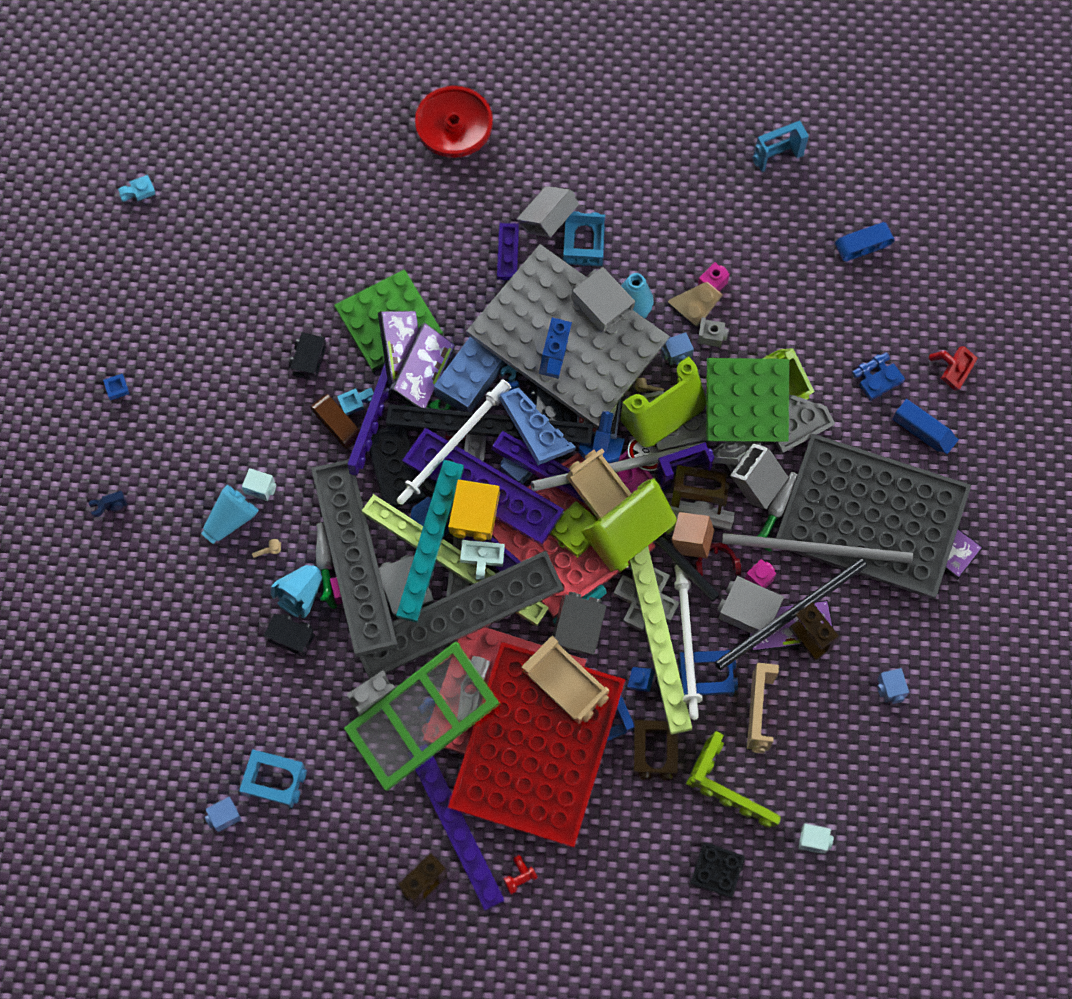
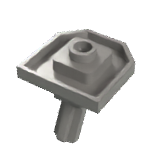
M731 441L721 444L712 450L714 454L713 463L726 464L732 473L752 444L761 445V442Z

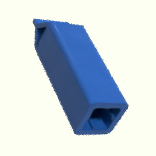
M908 399L902 403L892 420L934 450L944 452L945 454H948L959 440L955 437L952 430Z

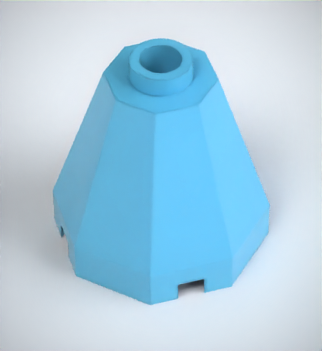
M305 565L277 580L271 586V596L274 599L277 596L279 599L277 604L292 616L299 617L301 614V618H305L312 608L321 585V571L316 566Z

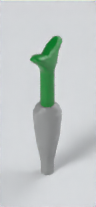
M790 473L789 478L768 507L769 516L760 534L756 537L767 538L776 519L783 516L798 474ZM764 548L766 551H771L770 548Z
M317 523L316 565L322 573L323 594L320 600L326 601L328 606L336 609L337 605L330 581V570L333 567V560L324 523Z

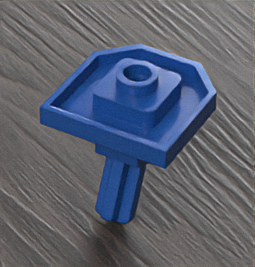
M603 411L596 435L592 436L591 446H579L578 453L585 460V456L591 451L595 450L598 452L600 449H603L605 451L603 457L608 463L619 461L625 439L618 437L611 439L612 432L610 431L614 417L613 413Z

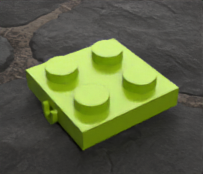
M575 501L564 512L550 535L558 541L561 548H566L578 558L591 546L581 531L588 525L591 526L598 519Z

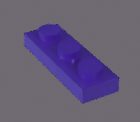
M499 223L497 280H510L517 272L519 224Z

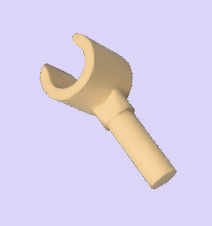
M638 378L637 382H635L636 390L639 393L664 391V388L647 385L646 378Z
M278 539L269 540L268 548L256 551L252 555L255 558L268 553L278 554L281 551V542Z

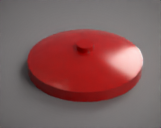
M446 86L432 91L421 101L415 115V127L420 141L431 152L444 157L458 158L470 155L484 146L492 132L493 116L487 101L476 91L462 86Z

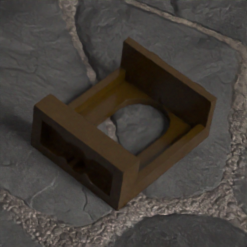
M677 465L671 506L679 508L681 497L718 503L717 514L720 515L721 509L726 507L728 495H726L729 489V482H726L727 473ZM684 475L715 480L720 483L721 488L718 490H708L683 485Z
M812 602L795 614L799 620L790 625L789 629L811 658L817 661L832 650L839 635Z
M635 720L633 731V776H638V779L649 780L651 777H660V780H672L678 774V733L670 735L667 721ZM645 734H667L666 764L659 769L651 768L646 763Z
M430 852L398 884L402 889L401 893L417 908L448 878L447 869Z

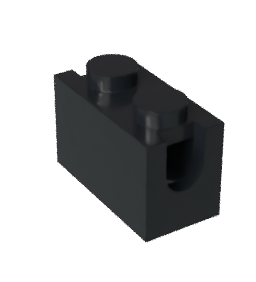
M301 332L300 339L297 338L295 341L294 357L291 356L289 361V368L293 371L292 376L311 381L317 380L327 347L325 337Z
M274 613L263 635L266 642L304 658L315 637L312 626L305 622H300V624L292 621L293 618L287 614L282 613L280 616Z

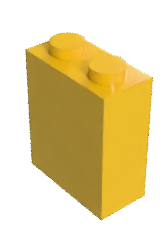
M458 480L449 522L450 534L457 538H465V536L474 537L477 541L491 540L500 497V487Z

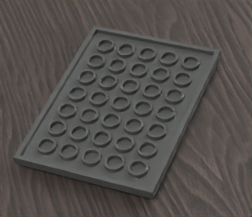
M812 434L776 539L913 553L912 563L862 558L867 563V567L858 574L935 600L971 485ZM790 551L844 570L860 559Z

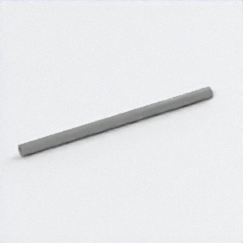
M705 442L609 463V465L616 473L658 463V458ZM568 473L531 481V488L534 492L569 484L570 482L566 478Z
M723 533L722 544L903 563L913 562V553L727 533Z

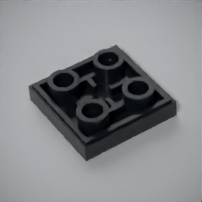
M703 842L690 885L732 899L746 856Z

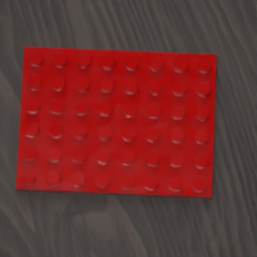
M501 641L487 684L500 705L474 724L448 808L574 848L626 679L583 667L604 688L607 687L609 689V694L607 695L609 699L601 707L597 705L592 710L594 714L586 723L582 721L578 724L522 671V666L536 652ZM483 697V700H482L481 705L486 702V700L484 699V697Z

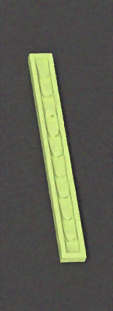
M373 494L362 509V514L417 549L423 526ZM442 539L436 562L472 585L482 581L476 580L477 564L460 563L461 550ZM485 567L484 579L496 574ZM538 602L516 612V614L533 625L538 626L549 610V607Z
M647 546L629 560L671 735L691 731L692 725L687 704L683 702L684 692Z

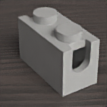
M381 671L349 692L347 697L360 716L395 689V687L389 682L385 672Z

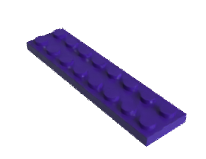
M425 428L402 460L403 464L421 473L449 441ZM455 446L444 459L464 465L461 480L499 486L500 497L496 519L541 546L564 514V509L533 492L531 489L458 446ZM443 461L427 477L437 483Z

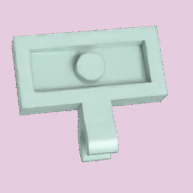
M462 540L460 563L477 564L476 580H484L486 565L503 567L505 544Z

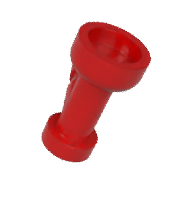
M521 855L513 858L521 875L515 878L511 876L503 878L510 894L517 891V886L531 879L533 881L538 879L533 867L527 868L522 861Z

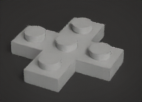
M654 568L666 621L671 622L680 602L662 594L670 575ZM622 575L613 595L631 604L623 623L642 632L645 626L634 580Z

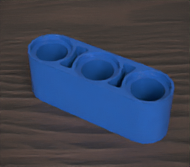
M882 222L840 237L835 241V246L842 260L850 261L886 248L894 243L895 239L887 223Z

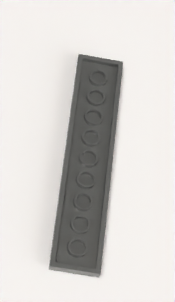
M349 460L313 467L311 470L355 657L398 646L366 516L362 514L363 503L356 475L349 474L347 465Z
M544 551L422 608L417 623L404 619L392 622L398 647L359 657L369 679L381 671H384L386 674L563 591L564 588L547 551Z

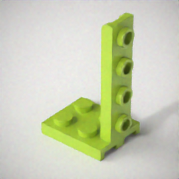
M717 731L707 738L686 785L692 788H699V792L707 797L714 796L720 799L719 802L726 807L733 806L739 809V813L751 818L753 816L759 820L758 823L770 828L771 826L778 825L781 820L778 814L705 777L707 773L710 774L715 762L712 761L716 754L720 753L724 745L721 741L724 735Z

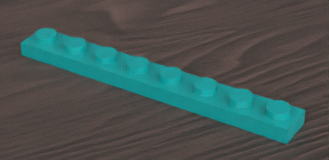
M447 460L443 461L398 607L397 618L415 623L418 622L452 510L457 481L461 480L464 465Z

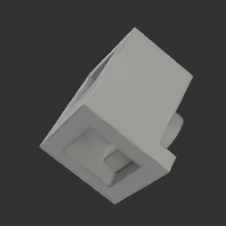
M702 317L697 344L721 348L722 341H726L728 335L725 323L706 320V318Z

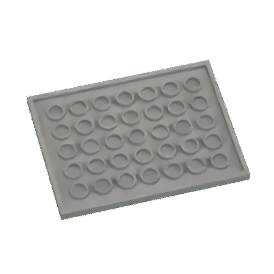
M539 244L468 328L466 334L598 429L602 412H611L666 344L670 336L633 310L602 333L571 300L573 286L580 281L584 282L588 278ZM552 317L572 322L559 379L539 374L542 354Z

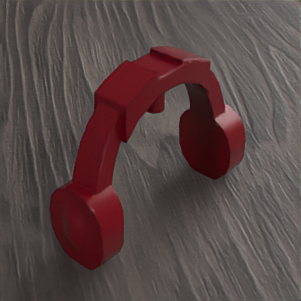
M721 542L711 543L709 551L714 550V554H718V550L727 553L732 560L735 576L741 575L740 559L736 558L732 549L727 544H722ZM699 557L698 561L695 562V569L703 576V558Z

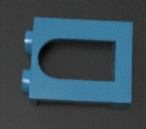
M799 120L757 138L753 162L757 167L759 166L761 172L765 171L768 157L788 149H792L796 158L804 156L809 135L801 121ZM790 133L788 139L766 147L765 142Z
M573 211L565 220L564 262L571 265L602 266L604 214L596 212L585 214ZM584 225L592 228L594 231L593 249H574L575 230Z
M252 749L239 792L243 796H255L285 804L292 808L293 804H297L300 791L298 788L300 782H304L307 770L304 769L303 762ZM261 763L291 772L293 775L291 787L283 791L255 784Z

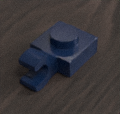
M119 491L102 496L100 500H91L89 505L90 507L98 506V509L91 512L93 517H99L105 509L107 511H117L122 509L123 506L128 505L124 493Z

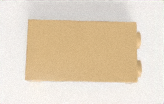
M600 449L598 452L595 450L591 451L585 456L586 460L582 463L579 461L575 462L569 467L570 472L566 476L597 519L606 515L632 494L603 457L605 452L603 449Z
M553 636L522 666V671L578 724L582 721L586 723L594 714L592 710L597 705L601 707L609 699L607 696L609 689L607 687L604 688L571 657Z
M757 663L752 673L747 749H752L754 753L769 751L774 737L761 735L764 683H774L778 675L779 665Z

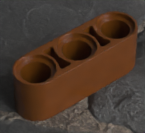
M325 394L310 406L317 418L346 450L355 444L360 430L328 394Z

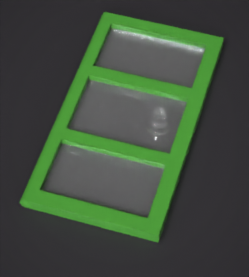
M455 641L344 727V729L383 788L388 791L500 705V703L462 650L460 644Z

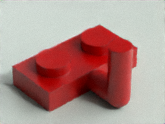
M965 346L959 347L954 357L947 351H940L929 355V360L932 362L943 359L949 364L941 379L954 391L960 390L978 359Z

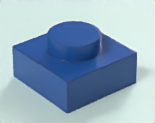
M123 373L103 380L110 401L130 394Z
M632 667L628 688L650 692L655 672L652 669Z

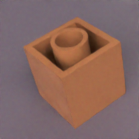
M679 512L672 542L682 555L708 558L714 535L710 516Z

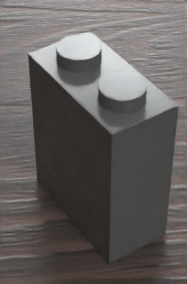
M569 592V594L562 596L552 635L562 648L590 656L595 654L607 606L601 604L602 600L589 597V600L581 598V594Z

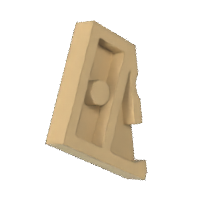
M705 282L670 299L668 303L694 325L699 326L702 317L705 318L723 294L710 283Z

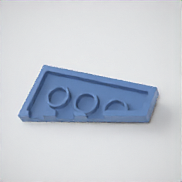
M520 388L500 394V401L538 465L575 450V446L571 442L568 443L563 437L564 434L549 423V419L536 409V405Z

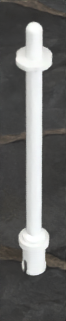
M502 379L491 392L489 391L486 394V401L413 482L408 480L405 482L407 488L397 498L398 504H404L413 493L419 495L421 492L418 487L483 415L492 406H498L501 403L499 399L500 394L508 392L512 388L507 381Z
M675 565L676 582L674 587L679 591L688 689V694L683 697V702L689 704L690 718L696 720L699 715L698 703L703 698L702 695L696 692L688 590L691 588V581L680 567Z

